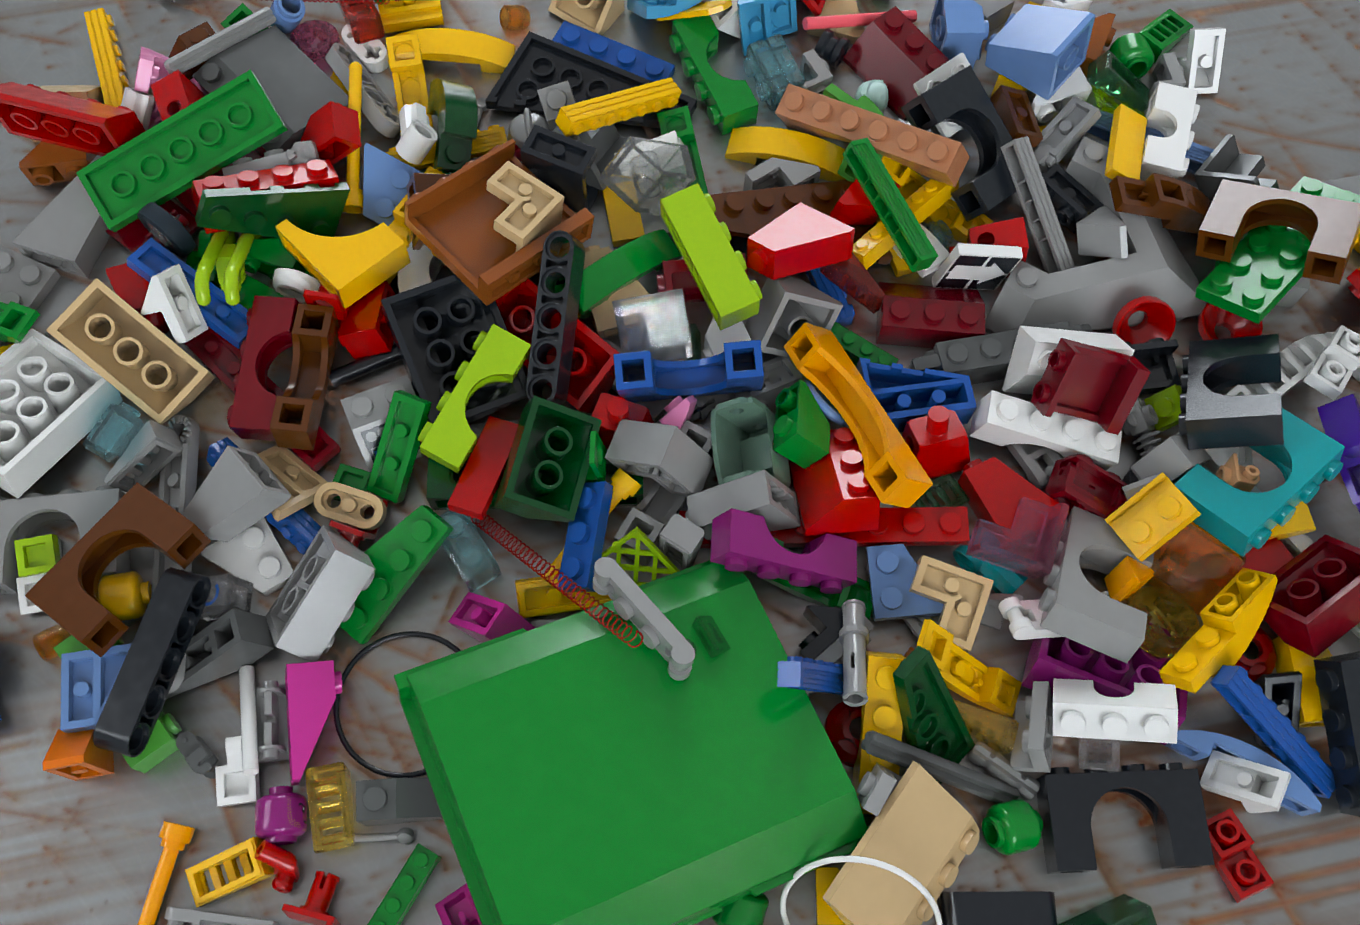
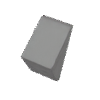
M1107 206L1098 208L1076 223L1078 255L1111 258L1128 257L1127 225Z
M1179 433L1170 436L1133 464L1130 469L1138 480L1156 474L1159 475L1163 472L1172 483H1175L1197 463L1202 466L1212 458L1205 449L1189 450L1187 435L1180 436Z

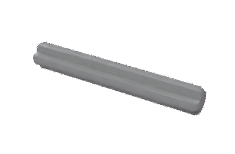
M264 7L167 59L164 62V67L169 74L177 69L184 73L238 42L269 27L276 22V17L269 7Z

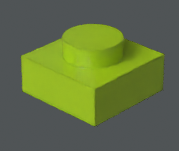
M1173 385L1144 399L1145 404H1150L1157 414L1158 423L1155 424L1157 431L1163 432L1179 424L1181 386Z
M48 534L14 540L19 577L47 573L61 559L58 535Z

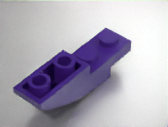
M1350 394L1317 407L1325 434L1345 446L1340 462L1344 464L1340 474L1353 505L1357 506L1360 513V406L1355 394Z

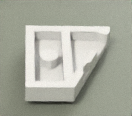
M265 517L230 541H217L201 552L202 556L208 561L215 563L266 597L283 588L294 572L292 564Z

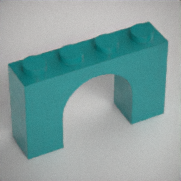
M1282 408L1284 445L1249 446V448L1274 463L1280 469L1285 479L1283 485L1267 492L1242 491L1227 484L1198 463L1174 484L1201 513L1192 522L1242 557L1253 547L1260 549L1270 538L1271 530L1277 524L1284 526L1294 515L1295 507L1301 501L1305 504L1310 502L1320 488L1319 484L1325 479L1332 481L1344 465L1340 462L1345 446Z

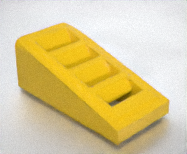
M252 837L185 869L196 908L275 875L273 867L254 858L256 850L263 839ZM237 857H239L245 875L241 877L237 865ZM221 864L224 865L229 881L228 884L225 883L220 867ZM207 870L210 872L215 889L211 892L204 873Z

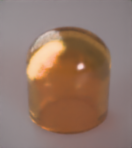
M504 5L500 10V24L504 30L518 31L528 28L531 17L529 10L525 6Z
M58 624L35 634L32 641L40 657L48 662L58 657L53 647L71 636V634Z

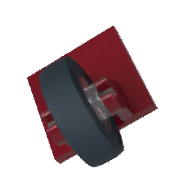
M169 200L160 206L150 202L139 211L137 220L116 232L109 229L105 231L131 253H134L146 241L153 238L171 253L184 258L196 247L192 235L200 227L197 226L193 216Z

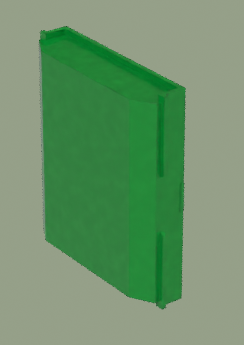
M708 560L638 586L695 650L691 673L687 679L682 681L674 680L669 676L667 670L668 662L655 648H648L644 642L638 647H629L628 643H624L617 635H614L585 611L529 631L524 628L394 675L400 704L482 925H694L720 913L722 907L752 894L757 897L794 879L793 874L811 862L833 856H846L853 852L869 826H866L855 788L806 691L777 687L778 662L787 661V654L750 580L742 571H729L724 568L725 565ZM613 600L603 603L604 607H608L609 611H613V615L617 614L618 618H621L614 608ZM600 605L597 608V610L594 612V615H597L600 612V610L603 608L602 605ZM604 609L602 611V613L599 615V619L603 618V616L607 613V609ZM611 612L604 618V622H607L612 616ZM616 616L612 617V619L608 623V626H611L614 623V621L617 619ZM623 619V622H627L628 626H632L631 634L623 639L624 641H629L635 636L638 629L630 620L626 621ZM618 620L616 622V624L613 627V630L618 628V626L621 624V620ZM625 623L619 628L618 633L624 630L626 627ZM628 627L624 631L623 637L629 634L631 630L630 627ZM637 633L634 640L629 642L630 645L636 646L641 642L639 633ZM822 866L816 867V868H814V869H812V870L806 872L805 874H807V873H809V872H811V871H813V870H815V869H818V868H820V867H822Z

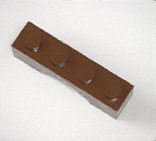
M298 304L292 329L293 357L291 374L284 394L276 398L270 424L271 433L278 447L314 451L338 340V328L340 327L334 307Z

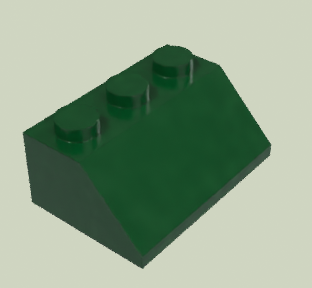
M534 395L523 408L494 507L528 519L573 522L589 469L591 431L599 433L602 420Z

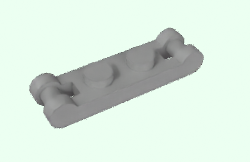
M610 557L599 558L594 565L592 582L594 591L599 595H608L613 600L614 608L620 617L626 621L630 620L637 627L638 631L642 633L644 644L650 649L655 648L668 662L667 670L671 678L677 681L687 679L691 673L695 658L693 646L614 559Z

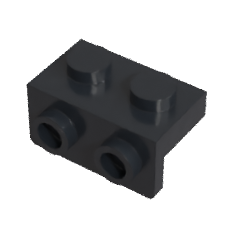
M1057 163L1045 173L1041 172L1059 223L1066 226L1074 234L1077 232V222L1104 206L1103 203Z
M1154 338L1140 344L1125 342L1134 349L1133 357L1138 359L1151 372L1139 395L1159 393L1173 385L1181 386L1172 355L1179 347L1176 339L1164 341L1163 338Z

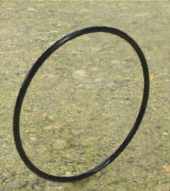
M406 631L390 634L372 642L351 660L342 674V688L352 668L366 653L376 646L396 638L423 637L440 642L455 653L461 650L450 641L431 633ZM336 694L333 706L336 731L344 748L357 763L376 774L391 778H413L426 775L425 769L404 773L391 772L377 768L363 760L352 749L345 738L339 717L341 694Z

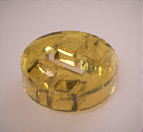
M1144 587L1135 592L1126 602V605L1147 613L1145 640L1140 648L1152 655L1172 658L1200 629L1198 618L1190 605L1180 596L1167 589ZM1150 612L1156 615L1171 634V637L1166 635L1158 623L1150 625L1149 622L1153 619Z

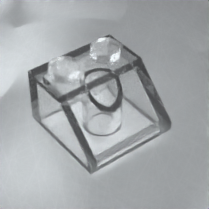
M631 136L600 174L601 181L635 212L647 213L653 216L661 215L660 199L689 187L696 179L687 145Z
M682 288L612 301L622 353L650 350L652 358L660 361H684L686 358L694 357Z

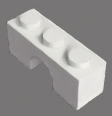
M1159 81L1149 99L1145 118H1147L1146 127L1160 131L1164 137L1148 135L1146 138L1140 180L1145 181L1152 173L1166 175L1175 179L1185 176L1190 161L1189 158L1185 157L1186 150L1190 149L1195 132L1190 130L1191 124H1194L1200 109V105L1195 104L1198 90Z
M1054 678L1053 736L1177 744L1178 703L1175 684L1134 682L1132 694L1125 697H1108L1095 691L1093 680Z

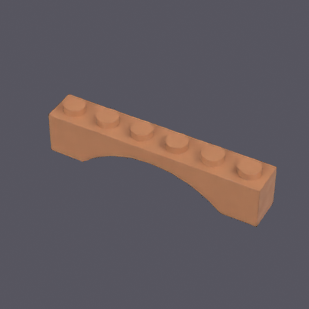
M788 84L775 111V114L787 127L816 137L833 138L848 143L868 138L876 153L903 164L925 177L956 187L970 158L961 142L792 84Z

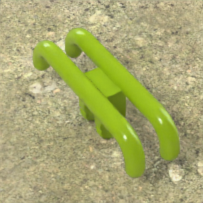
M233 231L213 233L195 273V296L199 305L207 306L211 302L209 282L214 266H216L218 281L221 284V291H224L227 304L230 306L239 304V291L246 278L245 260L254 239H263L261 235L241 233L237 244H233L236 243Z

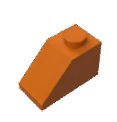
M58 729L42 762L43 771L74 781L114 774V753L94 745L93 733L95 729L65 733Z

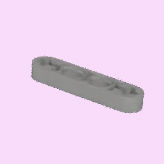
M334 43L325 56L327 63L348 92L349 65L354 61L362 65L361 110L378 132L386 137L395 138L400 131L398 112L358 57L348 47L340 43Z

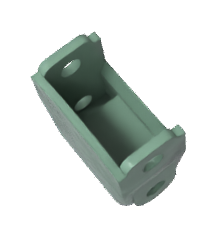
M752 396L748 398L738 397L719 403L711 411V441L718 483L721 485L766 470L789 488L791 485L789 461L786 457L773 450L775 415L764 403Z

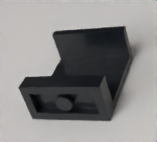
M534 125L520 150L522 164L541 182L565 196L564 203L571 210L577 213L587 208L590 211L599 195V189L587 185L585 177L597 157L596 148Z

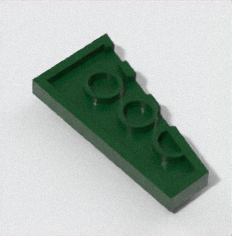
M347 182L335 183L334 187L304 184V188L284 189V186L281 185L269 186L267 190L251 191L250 187L203 189L195 221L198 227L280 238L275 226L287 219L293 225L306 232L334 237L350 188Z
M917 646L893 672L906 742L911 746L959 764L974 747L975 743L930 651Z

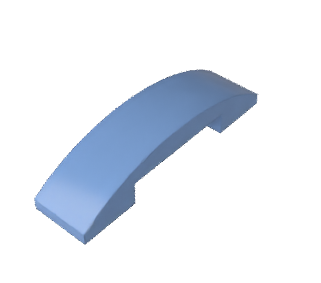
M1178 730L1177 744L1167 743L1164 745L1193 761L1208 757L1212 750L1289 772L1291 779L1281 806L1300 816L1319 813L1322 804L1294 772L1268 753L1242 740L1203 730Z

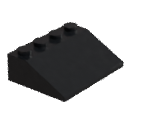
M455 274L381 299L383 315L417 397L432 402L427 422L434 423L440 411L436 410V407L445 391L452 393L458 383L454 377L463 361L466 360L470 363L476 351L472 347L481 331L483 330L488 333L491 326L495 324L508 332L497 303L494 301L486 306ZM521 367L512 383H490L479 388L471 396L465 410L468 424L528 397L526 394L527 377L523 367Z

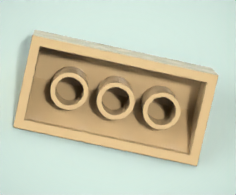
M98 278L46 329L49 334L159 424L165 423L191 404L215 378L212 373Z

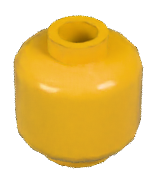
M136 571L106 575L100 579L98 584L99 600L103 607L119 620L136 619L145 614L152 594L150 581L144 582L141 575Z

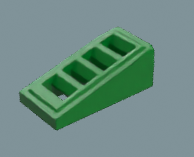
M1168 9L1146 25L1139 34L1146 38L1154 53V64H1156L1162 54L1169 52L1194 26L1173 10Z

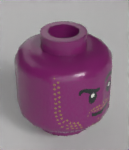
M292 786L269 788V795L263 796L255 802V834L258 838L277 846L297 843V837L305 834L307 831V800L304 795L293 793Z

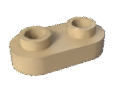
M328 482L321 485L314 495L316 510L322 516L362 530H374L381 526L386 519V505L382 499L374 494L338 482ZM340 496V505L332 508V499ZM368 507H373V516L366 519L364 511Z

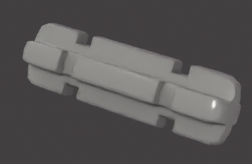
M978 742L974 745L968 755V759L978 767L983 765L985 772L995 779L1018 789L1020 796L1025 800L1034 798L1040 788V783L1030 775L1024 776L1023 771H1013L1010 761L998 753L996 755L991 753L992 749L983 742Z

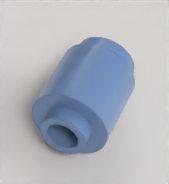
M274 0L270 7L273 15L276 17V22L271 26L275 25L284 34L295 31L305 15L303 0Z

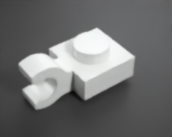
M241 736L228 737L225 739L227 765L215 767L217 807L254 803L260 798L259 773L251 776L243 774Z

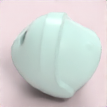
M869 80L863 82L858 87L855 100L865 95L883 113L888 104V89L883 80Z

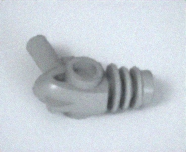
M1137 398L1122 429L1127 436L1139 437L1132 444H1142L1137 447V450L1144 449V452L1140 453V456L1144 457L1158 446L1157 443L1162 441V438H1154L1161 434V431L1152 433V430L1155 429V424L1158 423L1155 410L1150 404L1145 406L1141 399Z

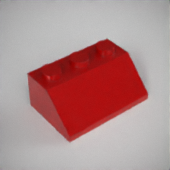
M850 428L830 430L829 454L804 469L788 460L794 492L796 493L805 536L878 530L881 501L864 476L862 453Z

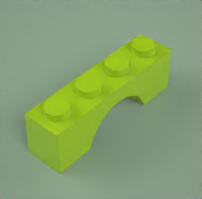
M495 324L491 326L488 333L482 330L472 347L476 351L470 363L466 360L463 361L454 377L458 381L452 393L445 391L436 407V410L440 411L435 422L431 423L428 421L419 434L418 441L422 442L420 445L421 453L459 474L477 443V436L471 430L465 415L469 399L479 388L494 382L512 383L530 353L531 344Z

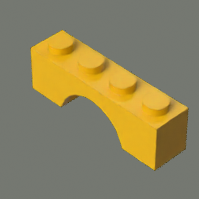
M866 651L868 702L862 706L860 743L857 759L854 763L852 781L857 796L859 795L857 789L863 776L867 771L871 772L876 763L899 775L900 766L868 754L861 748V742L865 738V733L872 730L902 742L903 723L893 678V672L906 658L902 654ZM860 804L863 814L874 815L868 812L867 810L863 809V807Z

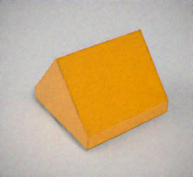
M1127 555L1104 578L1110 598L1121 602L1133 596L1154 576L1155 572Z

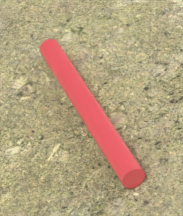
M916 10L901 11L912 23L916 22ZM885 12L804 17L802 25L804 30L868 26L874 19Z

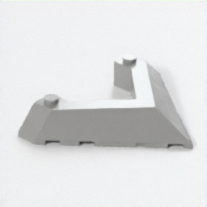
M1087 132L1066 172L1127 225L1128 257L1111 258L1050 274L1020 261L1011 271L985 320V332L992 334L1016 330L1020 326L1034 327L1068 321L1070 326L1087 323L1091 326L1092 332L1112 330L1114 319L1121 308L1128 302L1142 296H1153L1166 302L1173 309L1176 321L1201 314L1207 302L1195 297L1196 287L1200 283L1168 230L1163 228L1161 219L1115 211L1109 183L1112 180L1105 176L1109 147L1108 141ZM1138 311L1133 313L1128 320V325L1132 327L1140 324L1144 319V312Z

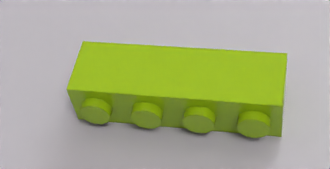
M697 183L660 199L661 217L720 331L759 313L760 300L762 299L761 290L755 280H749L745 272L747 270L746 262L739 250L734 252L729 242L731 241V235L724 221L718 222L714 214L716 207L709 193L704 194Z

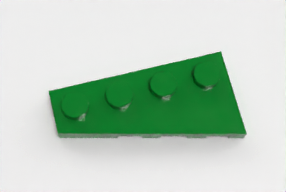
M421 505L368 548L364 553L369 556L375 567L373 581L365 591L360 592L354 602L355 607L352 615L346 622H341L340 627L359 644H367L454 528L429 506Z

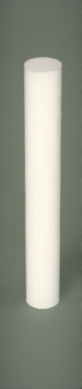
M244 665L239 668L242 769L244 775L251 776L259 773L255 668L251 665Z

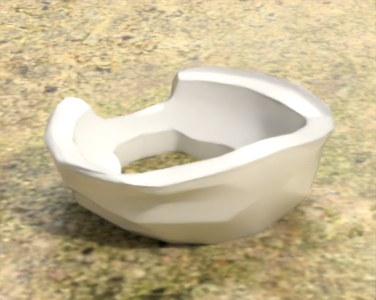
M277 268L274 270V289L285 297L296 298L299 303L307 304L303 297L304 291L319 290V281L306 273L289 268Z

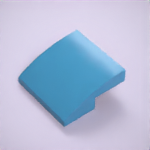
M627 0V9L645 19H657L678 14L697 5L702 0Z
M796 0L737 1L742 53L744 56L772 48L773 38L798 31Z

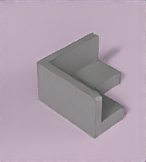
M625 419L619 422L604 457L627 474L653 478L670 493L689 496L702 491L714 461L707 452L677 426Z

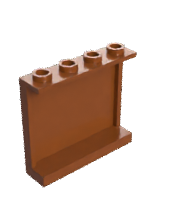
M513 139L508 140L502 145L494 146L485 155L475 161L467 162L458 171L440 178L434 185L422 192L413 194L404 202L405 225L486 306L540 271L543 245L550 233L562 230L583 243L591 238L595 217L587 208L575 214L564 203L561 223L516 252V244L494 230V220L509 204L486 190L487 180L507 161H510L538 179L514 156L516 141ZM565 243L560 248V257L569 252L570 243Z

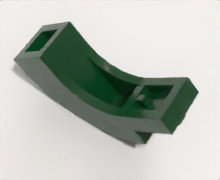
M436 78L430 82L427 114L435 115L438 118V139L436 142L434 169L454 173L471 159L472 141L477 137V100L471 86Z

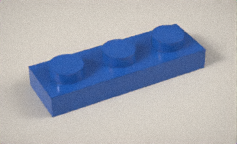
M606 481L584 483L575 519L568 524L560 572H563L564 576H568V579H572L573 582L577 583V586H581V590L584 589L586 592H595L592 586L594 565L602 557L613 494V486ZM564 577L563 580L558 584V587H561L563 585V583L567 580L566 577ZM571 581L567 582V584L563 587V590L567 589V587L571 584ZM572 584L571 588L567 592H571L576 587V585ZM576 588L575 592H579L580 588Z

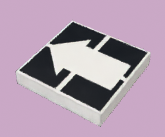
M958 243L932 276L933 288L995 290L1023 258L1022 248L1019 246Z

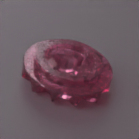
M322 20L306 21L298 25L290 35V40L315 64L317 60L323 59L326 61L325 56L334 43H340L336 28ZM316 36H318L320 43L317 44V47L312 48L311 44L314 43Z

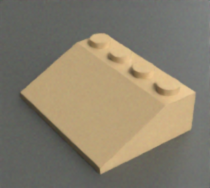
M913 761L885 802L879 815L875 817L850 856L876 859L905 871L929 891L937 904V899L944 888H949L954 883L958 875V866L965 855H969L975 850L979 842L980 829L972 815L919 763ZM845 862L822 897L845 925H921L923 921H929L934 914L927 899L910 882L891 871L863 863Z

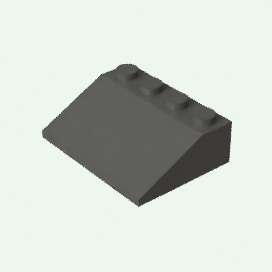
M275 25L211 57L192 75L208 93H211L251 69L288 129L263 144L262 147L266 151L283 149L285 152L287 149L291 150L295 142H300L310 115L330 101L348 107V95Z

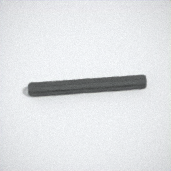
M873 730L866 732L865 738L861 742V748L872 756L906 769L915 761L935 780L995 803L1007 802L1020 797L1018 789L1011 787L1003 781Z

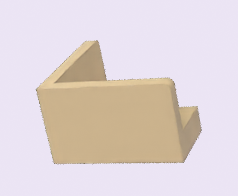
M507 161L487 180L486 190L509 204L494 220V230L516 244V252L561 223L565 196L510 161Z
M922 555L916 561L918 566L909 592L944 604L938 625L954 635L953 643L968 653L972 650L994 580Z

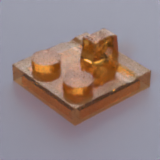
M1190 523L1154 552V560L1150 568L1155 573L1147 583L1200 616V612L1245 564L1246 557L1240 556L1219 540Z

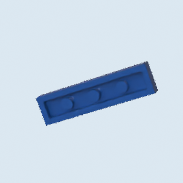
M567 21L562 23L552 41L653 82L669 77L672 78L675 73V65Z
M153 238L146 241L127 258V266L149 283L152 276L173 265L180 264L196 300L194 286L196 271ZM209 282L211 302L207 306L198 304L207 326L239 349L242 341L246 340L248 310L241 304L236 306L227 304L224 292Z

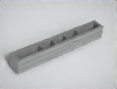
M1029 137L1014 139L1000 148L1005 157L1045 272L1050 274L1074 268V262Z

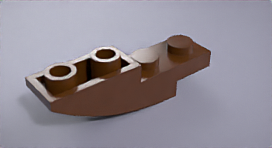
M1152 173L1145 181L1116 176L1109 183L1115 211L1160 218L1163 228L1198 234L1199 228L1212 203L1203 192L1194 186L1157 173Z

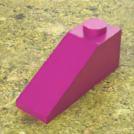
M334 660L286 664L285 688L290 786L299 785L334 705L336 694H342L341 671L334 672Z

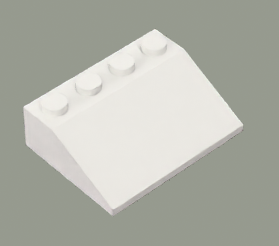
M33 328L27 332L20 343H14L0 355V488L17 499L123 401L119 391L79 357Z

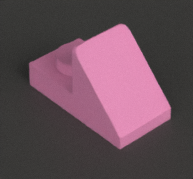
M141 46L134 90L148 94L149 87L151 88L153 83L169 75L164 67V62L169 57Z

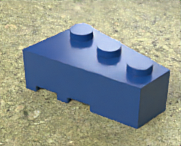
M859 357L856 366L857 370L899 433L904 431L905 425L909 420L927 416L929 409L933 406L940 405L948 410L955 411L962 424H968L977 408L969 375L927 368L924 371L903 368V364L892 363L890 366L872 363L870 359Z

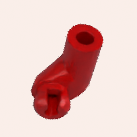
M263 840L258 846L254 858L273 867L274 874L276 875L272 881L274 890L281 893L291 892L294 888V883L298 882L300 877L296 856L292 852Z

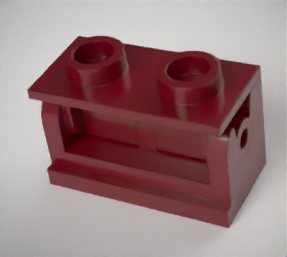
M1075 454L1055 462L1045 493L1064 506L1069 513L1073 506H1076L1106 519L1127 501L1122 487L1128 484L1123 482L1117 474L1105 471L1094 464L1091 458Z

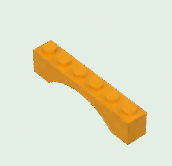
M804 322L783 346L798 371L826 396L849 426L862 453L864 476L881 503L910 508L933 485V482L831 330Z

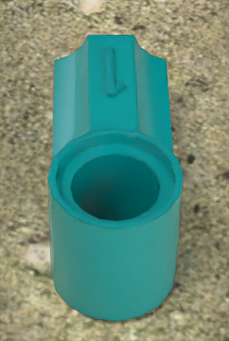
M977 528L969 536V544L959 545L952 553L957 564L965 568L966 571L994 580L991 589L995 593L1013 594L1028 579L1001 552L998 540L984 528Z

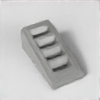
M148 420L105 477V483L125 492H128L137 482L144 487L183 450L177 433L162 424ZM129 472L131 474H134L135 477L130 478L125 475Z
M674 514L659 535L658 548L680 571L694 565L705 532L702 528L681 515Z

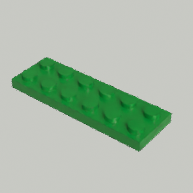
M250 69L77 171L76 174L108 229L116 232L137 220V214L146 204L150 202L159 206L191 188L192 181L201 180L213 175L288 129L256 75Z
M1306 176L1290 190L1360 203V195ZM1266 225L1254 228L1237 245L1231 261H1221L1196 287L1195 297L1259 324L1302 277L1311 243L1304 234L1290 227Z

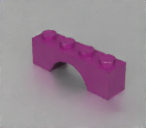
M731 508L712 519L710 562L725 565L724 568L726 570L734 572L747 570L757 573V576L762 579L780 578L788 580L790 585L796 587H818L820 592L825 594L841 593L843 588L857 583V541L826 533L806 543L803 552L797 554L786 550L776 542L763 516Z

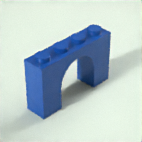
M761 340L724 343V351L708 358L688 361L656 360L652 358L650 350L613 354L616 390L620 397L634 403L675 399L679 395L682 398H687L691 395L698 397L760 391L763 388L764 370Z

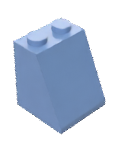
M1025 4L1017 14L1013 13L1009 16L998 34L994 33L988 39L985 46V51H987L985 66L1040 97L1049 100L1085 61L1096 15L1086 11Z

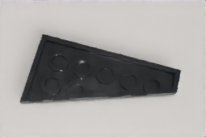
M529 31L486 98L485 103L487 109L524 113V109L529 108L531 113L545 115L537 90L568 80L575 101L578 103L653 81ZM681 93L678 103L672 108H665L658 112H651L641 117L638 116L617 123L660 128L657 113L688 106L690 116L692 117L697 108V99Z

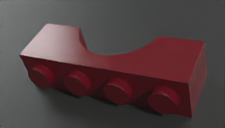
M255 295L253 306L247 312L248 331L246 340L242 341L240 347L242 362L240 372H237L234 377V402L227 412L229 428L241 439L275 441L270 430V424L277 396L269 392L267 374L274 359L284 350L293 347L292 329L299 304L296 298Z

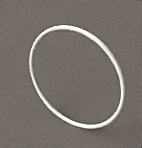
M833 856L811 862L793 874L794 879L785 884L780 897L782 922L784 925H790L786 913V899L791 886L799 877L816 867L839 862L863 863L891 871L910 882L929 902L935 915L936 925H943L938 905L929 891L919 881L891 864L867 857Z

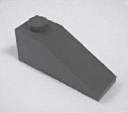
M232 608L193 636L186 651V667L183 682L176 691L168 694L166 699L239 671L241 666L251 665L273 650L274 644L266 616Z
M428 777L356 781V822L364 826L443 820Z

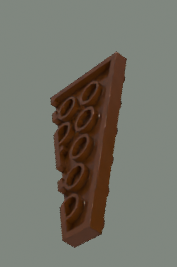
M838 180L710 195L716 207L714 214L719 223L725 222L731 237L748 238L800 202L829 216L838 200L853 182ZM877 221L873 225H849L855 228L853 244L874 227ZM890 250L877 260V264L888 265L891 262L893 256Z

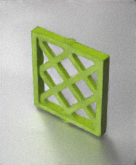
M638 526L620 540L613 542L612 546L602 553V557H607L611 553H617L616 562L623 570L634 571L633 581L638 586L648 583L638 581L639 571L651 572L652 581L657 579V573L673 574L680 571ZM631 538L636 539L635 549L622 548V545ZM641 541H642L650 550H641V549H640V543H641ZM621 554L635 555L634 565L621 564ZM640 555L652 556L653 566H639ZM658 559H659L667 568L657 567Z

